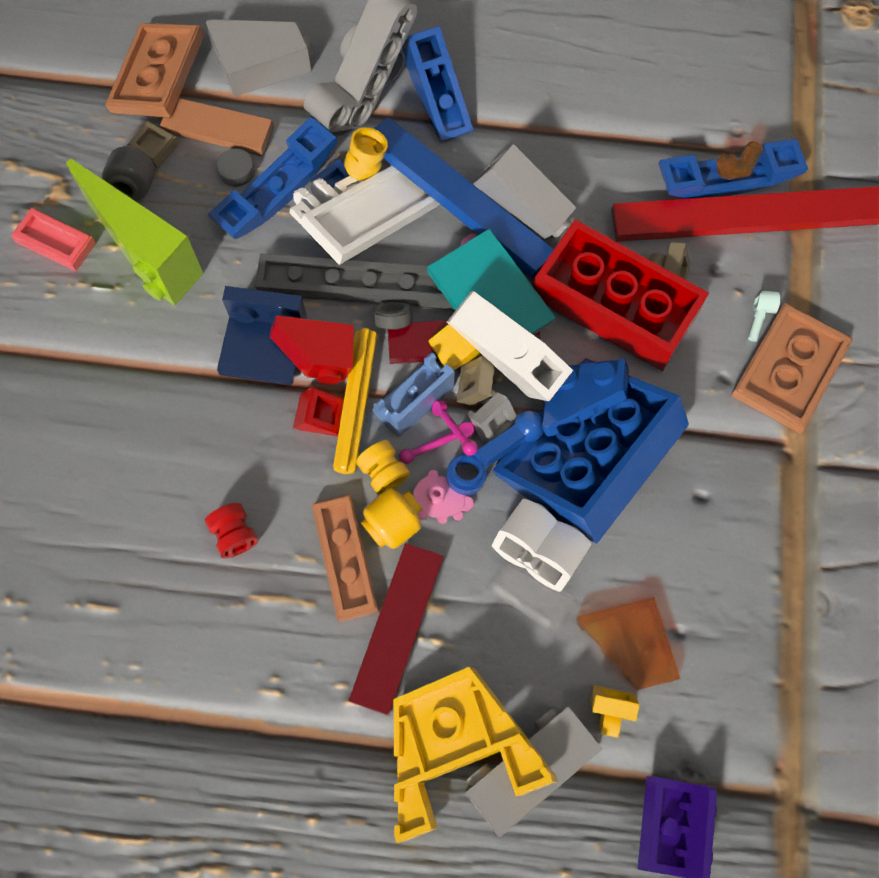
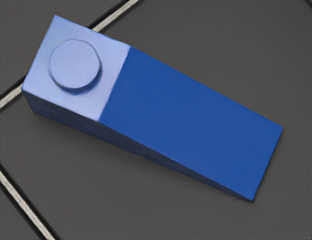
M440 26L407 36L401 49L406 54L405 62L412 83L439 141L443 142L474 131Z

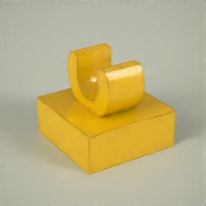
M597 685L592 687L590 704L593 712L601 714L599 720L600 733L618 738L622 718L632 721L637 720L640 704L636 695Z

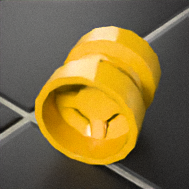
M368 127L358 128L352 134L349 144L350 149L346 154L344 167L350 176L357 180L365 181L380 172L382 159L388 148V142L385 136L378 130Z
M383 440L370 446L356 460V464L362 473L368 474L372 479L371 486L378 496L389 488H398L411 475L406 465L398 462L395 458V449L388 440Z

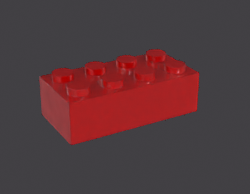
M577 220L573 221L536 275L534 289L548 307L662 372L697 318L709 295V292Z

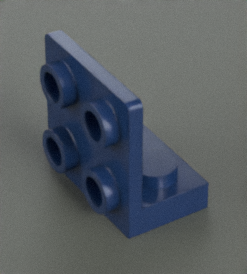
M225 286L222 301L229 315V320L217 366L219 375L287 385L293 384L297 366L270 338V329L276 315L307 319L302 296Z

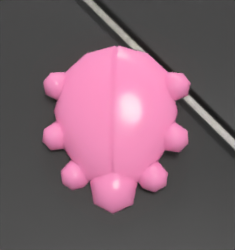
M435 470L429 471L428 476L421 479L413 491L414 498L423 508V511L418 514L420 519H426L428 516L436 517L440 524H444L447 522V517L453 516L456 521H460L463 518L462 511L469 512L474 507L471 497L453 491L448 485L447 479L444 476H438V472Z

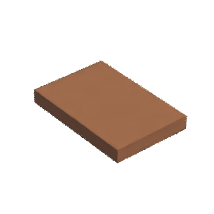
M140 23L105 103L110 113L171 118L205 35L200 25Z
M784 303L731 396L801 434L852 343L853 338Z

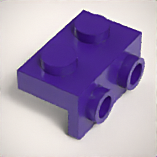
M655 776L646 777L638 870L683 878H710L713 862L714 824L717 813L716 787L690 784Z

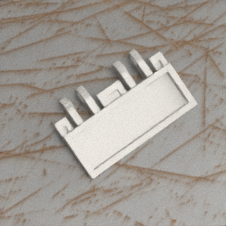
M382 159L380 172L365 181L348 176L335 183L333 189L326 181L319 178L310 184L313 195L306 188H299L293 193L296 205L290 208L289 213L340 265L440 204L385 159Z

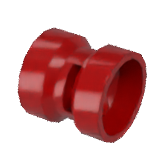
M231 503L222 506L205 518L204 522L208 531L211 534L217 535L216 548L221 558L227 559L238 556L253 548L259 541L254 529L244 523L247 514L241 503Z

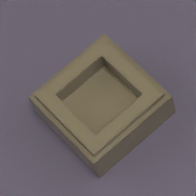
M147 121L126 146L138 148L145 152L152 159L155 168L158 169L179 143L176 136Z

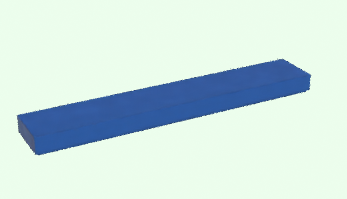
M390 117L373 128L381 132L388 142V148L383 159L476 234L480 235L490 229L515 264L528 276L533 278L540 271L554 250L550 245Z

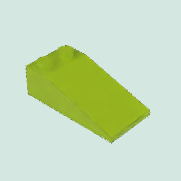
M70 158L65 164L91 209L133 266L134 272L144 282L142 285L144 290L156 300L160 301L164 298L175 306L203 275L188 236Z

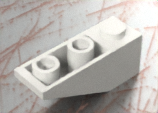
M474 291L469 293L447 321L451 327L529 398L550 401L573 371L545 343Z

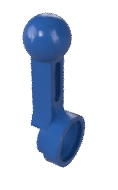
M524 411L515 418L512 427L479 448L475 455L461 454L453 458L448 465L446 473L447 483L450 488L462 495H472L481 490L487 476L486 469L524 441L533 442L543 435V418L534 411ZM468 464L477 470L478 475L472 480H464L457 475L456 469L461 465Z

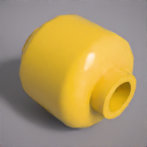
M389 488L365 506L363 510L365 520L361 524L380 548L386 545L391 549H396L421 529L422 523L417 514L423 511V508L409 491L402 495L396 489Z

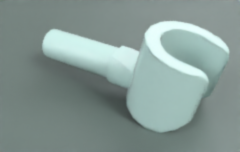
M762 291L754 300L753 310L755 318L748 340L757 341L765 319V313H777L780 305L779 292Z

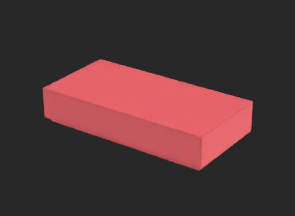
M32 207L11 234L16 243L74 271L78 270L96 244L92 236Z

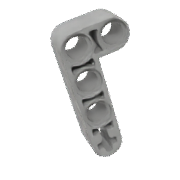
M368 0L334 82L317 84L308 92L304 100V109L330 132L361 127L369 119L416 18V4L411 0Z

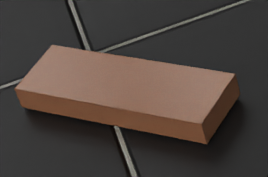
M181 98L178 99L171 118L163 117L160 124L162 129L176 136L231 149H242L248 153L261 156L265 152L274 128L271 119Z
M351 494L312 503L338 622L379 613Z

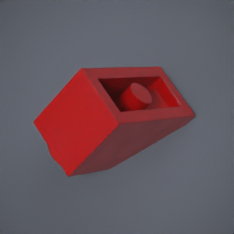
M276 315L270 329V338L306 377L317 378V381L323 384H337L345 381L353 369L354 325Z

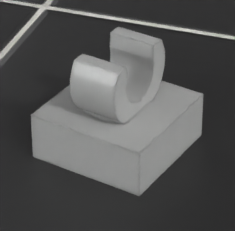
M498 392L492 398L482 400L483 406L476 413L473 411L467 413L484 444H487L512 427L517 417L509 399Z

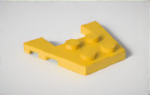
M467 667L393 699L394 756H397L398 783L394 784V802H398V825H394L396 843L405 842L438 829L424 785L426 781L495 753L501 752L515 796H522L558 782L555 773L475 668Z

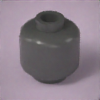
M130 146L118 147L109 155L102 172V179L134 201H138L144 198L150 189L155 175V166L152 159L138 148Z

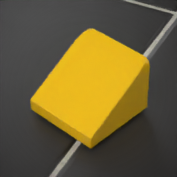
M449 324L429 340V344L442 365L448 364L453 370L481 356V353Z

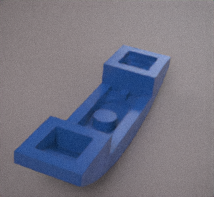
M313 117L306 120L286 139L288 149L241 194L233 190L208 214L233 239H238L253 231L293 199L294 191L304 187L311 180L337 143V137Z
M797 138L764 143L759 152L699 162H697L695 154L661 159L659 161V167L668 195L683 198L721 197L747 193L782 183L804 174L808 170Z

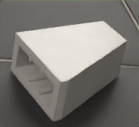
M216 19L205 21L213 49L234 97L311 72L309 56L314 55L313 47L308 35H301L296 22Z
M514 144L488 164L472 182L473 185L542 240L551 235L554 238L560 236L571 223L567 218L576 209V206Z

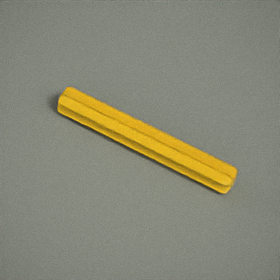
M362 328L355 332L353 369L347 379L333 469L335 472L345 475L353 474L357 469L356 460L359 456L377 341V333L369 328Z

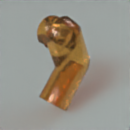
M754 141L748 142L740 158L730 154L729 159H727L726 153L722 154L716 162L718 175L726 180L750 176L763 153L762 145Z

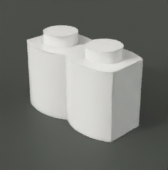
M522 499L498 532L491 546L509 562L526 568L536 580L545 586L561 592L592 543L578 528L557 521L543 505Z

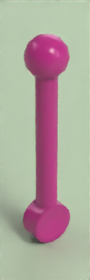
M435 401L432 405L433 415L442 417L463 444L462 450L466 455H475L478 451L477 443L469 440L447 413L446 402Z
M470 422L461 423L459 428L467 438H471L474 434V425ZM452 432L413 450L403 449L399 454V459L404 464H410L414 457L453 441L457 437Z

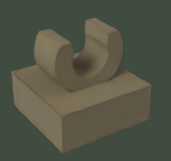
M671 242L667 256L660 253H652L650 255V261L685 280L687 279L690 260L686 243Z
M480 356L461 367L457 402L471 406L486 398H492L497 393L492 390V384L503 381L504 376L500 372L494 371V365L484 356Z

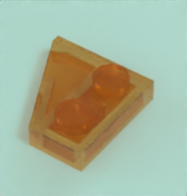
M655 597L592 612L576 618L577 625L582 631L585 630L602 648L600 651L609 661L620 668L623 676L636 691L681 679Z

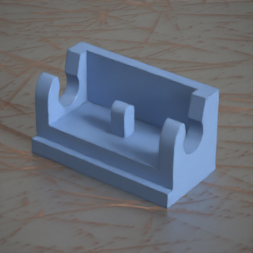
M432 352L424 358V363L384 399H378L374 403L372 412L399 438L432 408L435 401H440L454 388L455 371L448 364L441 368L436 363V356Z

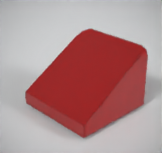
M310 387L302 392L299 397L293 428L301 431L338 436L344 398Z

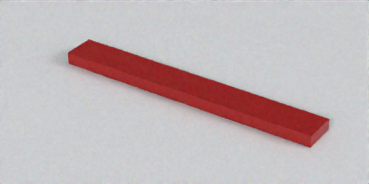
M879 186L613 203L611 212L616 242L879 225Z

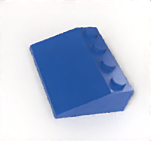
M585 358L580 364L594 363L595 361ZM629 375L626 400L610 408H603L596 415L582 422L577 416L557 426L559 433L554 436H546L544 432L536 441H524L504 455L492 471L497 477L528 500L543 505L557 521L578 528L590 541L597 544L689 426V422L679 395ZM544 407V408L542 409V411L539 413V415H540L542 418H543V416H544V409H545V407Z

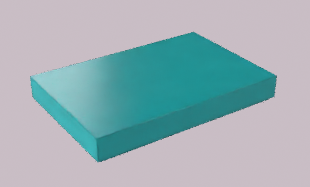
M490 229L427 267L428 275L455 311L469 293L474 291L532 335L546 328L556 319Z

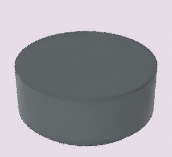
M242 149L227 150L217 160L220 178L230 186L244 185L254 175L255 169L249 153Z
M404 302L382 303L374 309L375 325L383 329L406 327L412 323V308Z

